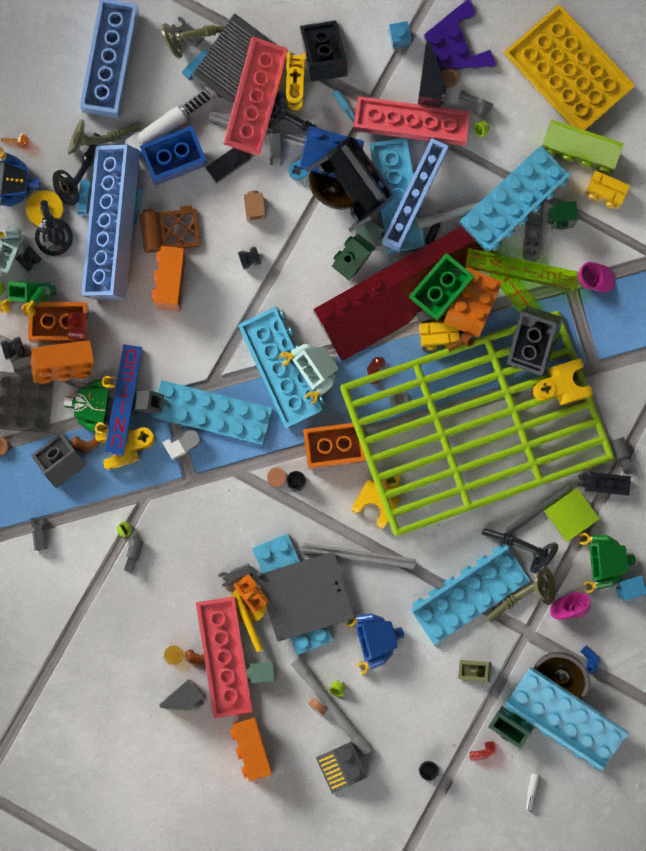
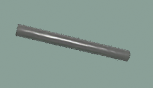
M568 485L507 527L505 531L508 534L514 533L572 492Z

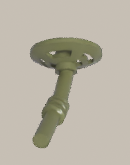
M164 23L162 25V33L172 54L180 59L183 57L182 42H184V39L203 35L204 37L215 36L221 33L226 25H204L203 28L176 33L169 24Z
M81 119L73 133L67 154L71 155L79 145L88 146L106 142L113 143L117 141V138L120 140L122 136L140 129V125L138 122H135L119 130L116 128L111 133L107 132V135L87 138V135H84V120Z
M545 567L540 572H537L535 582L514 595L510 594V598L507 597L506 601L503 600L500 606L486 616L488 621L491 623L507 609L510 610L511 607H514V604H518L517 601L534 591L544 605L552 604L556 588L551 570Z

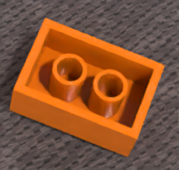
M161 246V250L157 251L156 262L159 267L154 272L156 289L152 290V300L157 309L180 311L186 253L184 248Z
M467 267V270L475 278L452 303L444 323L479 338L502 281Z
M39 302L37 306L33 307L36 314L29 317L28 340L30 343L65 344L88 341L89 305L87 302Z
M90 340L33 347L30 363L34 383L46 384L52 380L67 381L70 378L84 379L90 376L94 364Z
M353 423L303 429L308 470L365 463V455Z
M256 717L232 724L233 728L230 729L232 739L237 740L239 746L235 749L238 759H242L244 766L241 767L244 779L248 778L249 781L272 775Z

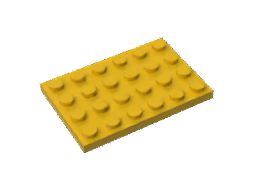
M560 4L503 53L568 125L585 131L636 86Z

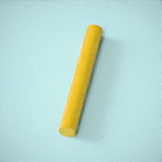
M242 597L235 598L256 652L264 650Z

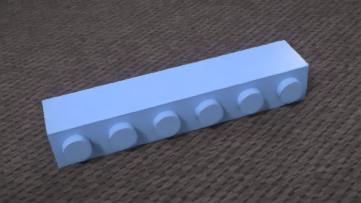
M431 138L387 229L382 245L400 252L448 152V145Z

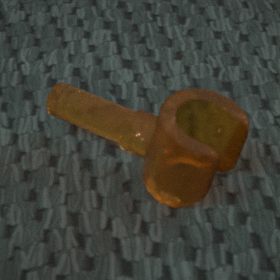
M19 133L17 139L1 138L2 143H13L21 147H25L29 141L27 135Z

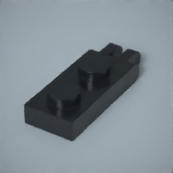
M232 148L205 168L217 184L252 159L250 157L252 154Z
M587 472L586 475L578 476V479L586 480V483L578 482V487H585L587 492L629 496L631 476Z

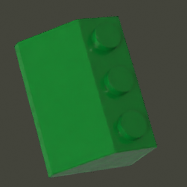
M446 253L410 294L409 298L424 312L438 321L475 276Z

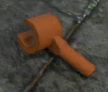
M463 333L458 342L447 347L448 351L450 352L463 344L471 347L475 343L471 339L473 336L469 333Z

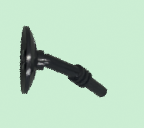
M277 92L270 120L274 123L271 124L269 122L268 128L275 127L283 118L301 127L303 131L306 130V132L309 126H317L316 124L313 125L312 122L309 123L308 120L304 121L287 112L288 101L286 94Z
M93 133L92 137L100 135L98 133ZM97 144L88 146L87 152H84L83 160H81L82 165L74 178L64 170H57L53 174L54 190L61 201L69 206L75 205L79 200L77 186L89 166H92L91 162H93L95 157L93 154ZM68 195H74V199L68 198Z
M42 200L40 205L43 213V222L36 229L35 242L43 253L50 256H58L65 253L71 247L73 233L65 221L54 218L51 215L48 202ZM64 228L68 233L67 242L65 241V233L63 231ZM40 232L43 233L44 246L40 242ZM59 232L62 234V240H60ZM45 235H48V242L45 239ZM61 245L63 247L59 251L49 250L50 246L55 247Z
M486 528L482 531L484 536L500 540L504 544H510V546L516 545L533 553L534 559L530 566V571L533 574L540 572L551 562L559 547L556 542H552L541 548L516 538V535L505 532L503 534Z

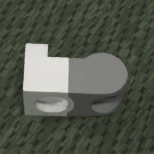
M189 430L184 433L182 438L173 443L169 439L162 443L174 461L196 448L200 444V437L196 431Z

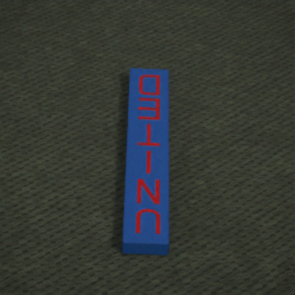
M123 344L105 454L124 456L142 355V347Z

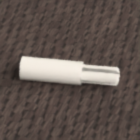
M531 773L527 793V810H532L540 778V775Z

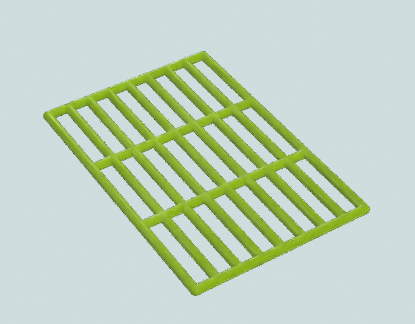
M559 311L551 312L554 315L562 317ZM562 321L558 338L562 337L565 348L552 352L549 361L569 355L570 361L578 359L565 323ZM517 324L473 339L475 343L471 347L463 344L450 352L446 348L340 386L394 536L404 535L614 460V452L592 395L585 398L586 401L522 423L518 412L558 398L546 401H539L535 398L515 405L512 394L532 388L541 380L550 378V375L546 374L511 387L508 386L505 376L523 371V369L514 366L502 369L499 358L508 356L511 347L495 351L492 341L514 334ZM485 344L488 352L487 355L424 376L421 365ZM492 362L495 370L494 373L431 394L427 383ZM414 368L417 379L354 401L352 400L349 390ZM582 368L574 372L579 382L576 385L579 387L588 386ZM498 379L502 390L439 412L437 411L434 401ZM418 386L421 387L424 397L359 419L356 411L357 407ZM505 397L508 408L444 430L441 419ZM427 404L431 415L366 437L362 426ZM589 408L592 419L529 441L525 430ZM509 415L512 416L515 426L451 448L447 437ZM434 422L437 433L374 455L371 452L369 446L371 443ZM593 426L597 429L599 435L597 438L537 459L535 458L532 450L534 447ZM516 433L519 434L522 444L460 466L457 465L454 455ZM438 440L441 441L444 451L381 473L378 471L375 462ZM600 444L603 445L606 455L544 477L541 474L539 466ZM525 451L529 462L464 484L461 473ZM445 458L448 460L451 469L388 491L385 490L382 480ZM532 469L535 480L471 502L467 491ZM454 476L457 487L392 509L389 498ZM459 494L461 495L464 505L399 528L396 516Z

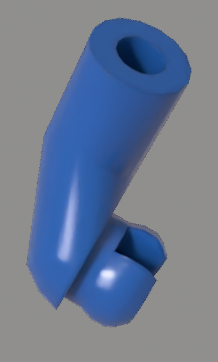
M585 645L580 652L587 658L586 669L588 673L594 674L599 669V656L589 646Z

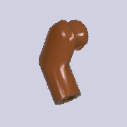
M78 436L71 439L72 447L82 453H87L101 446L95 438L88 442L81 440Z
M191 649L185 652V659L188 663L197 666L205 664L204 654H197Z

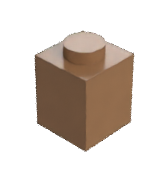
M249 191L247 192L248 194H244L247 221L265 219L263 193Z

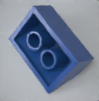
M193 125L139 146L155 186L207 166V160Z
M309 126L303 144L299 168L307 169L318 158L348 138V136ZM354 138L363 149L364 141ZM317 167L311 170L313 172L323 174L318 170ZM330 173L328 175L331 177H335L333 173Z

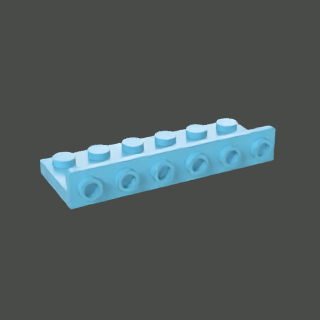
M540 145L459 221V224L486 252H489L491 249L495 251L502 245L500 242L502 238L506 237L508 239L515 232L513 228L517 224L522 226L529 219L527 215L531 211L535 214L543 206L541 202L545 198L550 200L556 194L554 190L558 186L562 188L570 181L567 177L571 173L569 171L566 173Z
M273 307L238 326L281 421L287 429L320 412H325L324 406H326V402L323 396H317V401L312 405H308L313 399L310 396L304 399V396L316 390H312L294 363V358L290 360L287 366H281L282 362L286 361V359L281 358L278 360L282 352L291 353V350L300 345L298 343L295 344L293 339L295 334L292 328L288 327L285 322L287 317L283 309L280 310L278 307Z
M502 544L492 550L494 554L488 558L484 555L476 561V566L473 568L470 566L460 571L461 576L456 579L454 576L444 582L446 586L440 590L436 587L428 593V598L425 600L420 598L412 603L413 608L410 610L433 645L530 581L509 550L508 545L504 547Z
M531 666L505 704L511 713L518 714L524 718L527 724L536 726L545 736H551L560 746L569 748L575 756L584 758L593 768L604 771L607 763L629 733Z

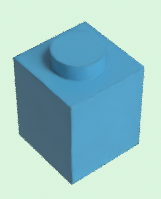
M408 21L389 24L388 32L392 49L410 46L411 35Z
M642 575L617 583L616 592L619 599L622 598L623 602L646 595V587Z

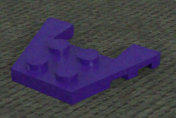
M470 0L463 2L423 36L425 42L431 43L440 70L496 67L491 50L474 56L471 55L458 22L476 15Z

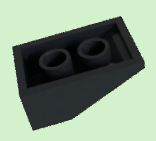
M337 20L300 26L310 81L315 82L348 76L347 58Z
M426 41L417 104L440 107V104L445 102L447 88L443 87L444 80L431 43Z
M527 305L520 313L507 364L543 376L558 338L563 317Z

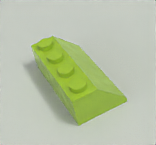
M551 119L542 147L550 156L558 155L565 161H576L583 167H594L601 173L609 174L613 173L624 143Z

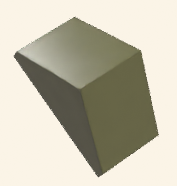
M460 660L458 679L490 682L492 662Z

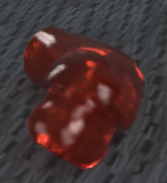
M383 357L373 358L367 367L368 375L377 373L381 367H384L385 359ZM379 380L371 382L370 385L379 383Z
M485 742L486 749L470 751V760H484L496 752L495 742Z

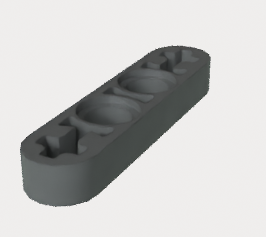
M544 200L541 202L543 206L537 211L539 220L533 222L528 219L524 225L522 256L528 263L536 262L540 256ZM530 230H534L537 232L538 238L530 240L527 233ZM526 243L538 244V246H533V253H536L533 258H529V255L526 254L530 250V245H526Z

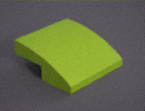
M578 488L544 511L566 543L600 519Z

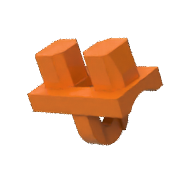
M249 574L233 585L253 613H256L269 603L266 596Z

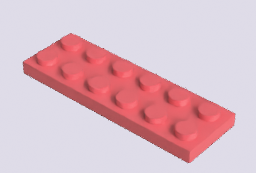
M254 36L251 38L224 138V145L256 156L261 154L288 52L287 48Z
M358 96L353 131L430 141L433 138L445 144L466 146L470 111Z
M234 596L195 602L213 718L252 712Z

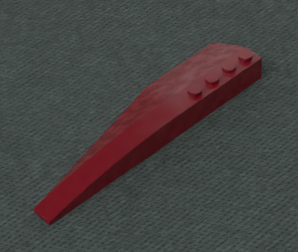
M461 226L313 309V313L342 362L406 326L418 312L422 311L409 296L446 253L466 269L477 259L472 257V255L479 257L485 250Z

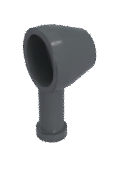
M461 90L458 99L474 104V113L485 117L494 105L482 98L468 94L464 90Z

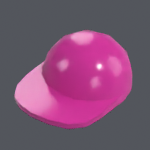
M587 262L578 271V281L587 290L607 293L614 287L613 273L605 265Z
M582 592L570 593L552 603L550 614L553 619L557 620L571 617L582 618L591 608L590 598Z

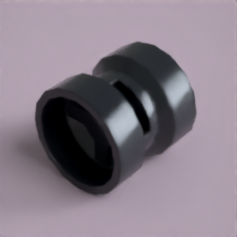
M30 246L25 249L22 255H18L15 258L27 272L32 270V266L35 263L38 264L42 260Z
M256 246L251 247L249 252L244 250L238 252L243 270L248 269L252 263L255 266L261 264Z
M20 336L12 341H1L6 360L11 359L15 355H25Z
M293 471L288 475L287 485L290 490L298 492L304 489L306 478L302 472Z
M425 761L419 767V774L424 780L432 781L437 778L439 769L434 762Z

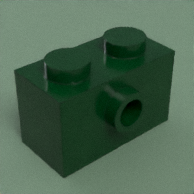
M576 201L554 202L552 207L549 208V212H547V223L551 224V229L564 230L574 228L578 221Z
M359 233L354 237L350 236L343 244L346 246L343 251L339 250L333 258L335 262L332 264V267L347 280L352 279L376 249Z
M501 706L488 728L499 734L502 739L509 741L519 749L522 748L535 728L503 706Z

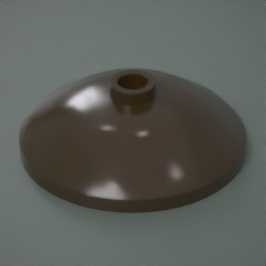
M310 171L308 176L310 190L322 204L337 210L349 209L354 204L335 177Z
M553 652L544 655L536 662L535 670L580 700L586 696L590 679L586 667L579 659L567 653ZM560 672L565 673L566 676H562Z

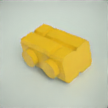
M595 170L585 194L588 195V199L594 202H598V200L604 202L605 206L610 209H620L630 185Z
M444 322L419 324L421 349L426 348L427 352L436 351L437 347H445L446 349L460 340L459 329Z

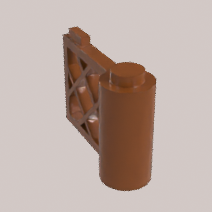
M192 206L180 207L181 210L154 212V209L143 210V213L140 214L144 252L155 253L161 250V246L177 248L200 247L196 209H192ZM184 215H193V222L190 226L181 221ZM171 216L176 222L169 228L164 224L163 217ZM177 223H180L187 229L181 237L172 230ZM190 231L195 235L196 242L188 243L183 237ZM169 233L178 238L174 245H166V237Z

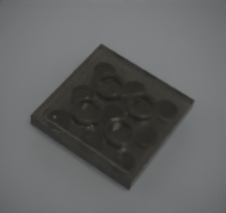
M0 371V430L49 434L55 380L46 384H40L39 382L34 383L33 374Z

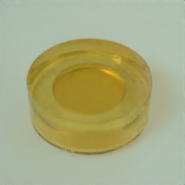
M170 646L164 652L165 661L171 665L181 663L184 658V653L178 646Z

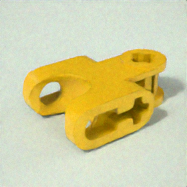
M287 52V108L294 112L300 111L303 108L306 52H302V55H290V52Z
M576 359L549 368L550 378L543 379L534 386V397L539 401H546L557 397L561 406L593 395L594 392L591 386L579 387L573 381V373L584 367L583 360ZM541 388L547 389V392H542Z
M129 425L124 456L113 455L105 459L103 462L104 469L112 470L139 461L138 451L148 449L155 443V436L151 430L143 427L131 431ZM109 428L103 430L106 436L95 433V439L100 443L106 442ZM143 434L149 436L146 438V442L140 440L143 438Z
M400 475L394 477L395 484L390 483L389 485L387 484V479L382 480L386 491L399 486ZM368 479L354 502L351 511L357 514L368 504L377 505L380 509L377 527L383 529L389 521L375 482ZM398 496L389 498L392 509L398 507L402 498Z

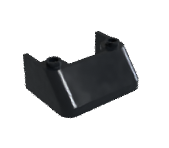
M353 137L346 138L305 169L308 173L317 167L325 175L334 174L354 202L350 207V214L356 222L348 229L350 232L371 220L393 199L392 190Z

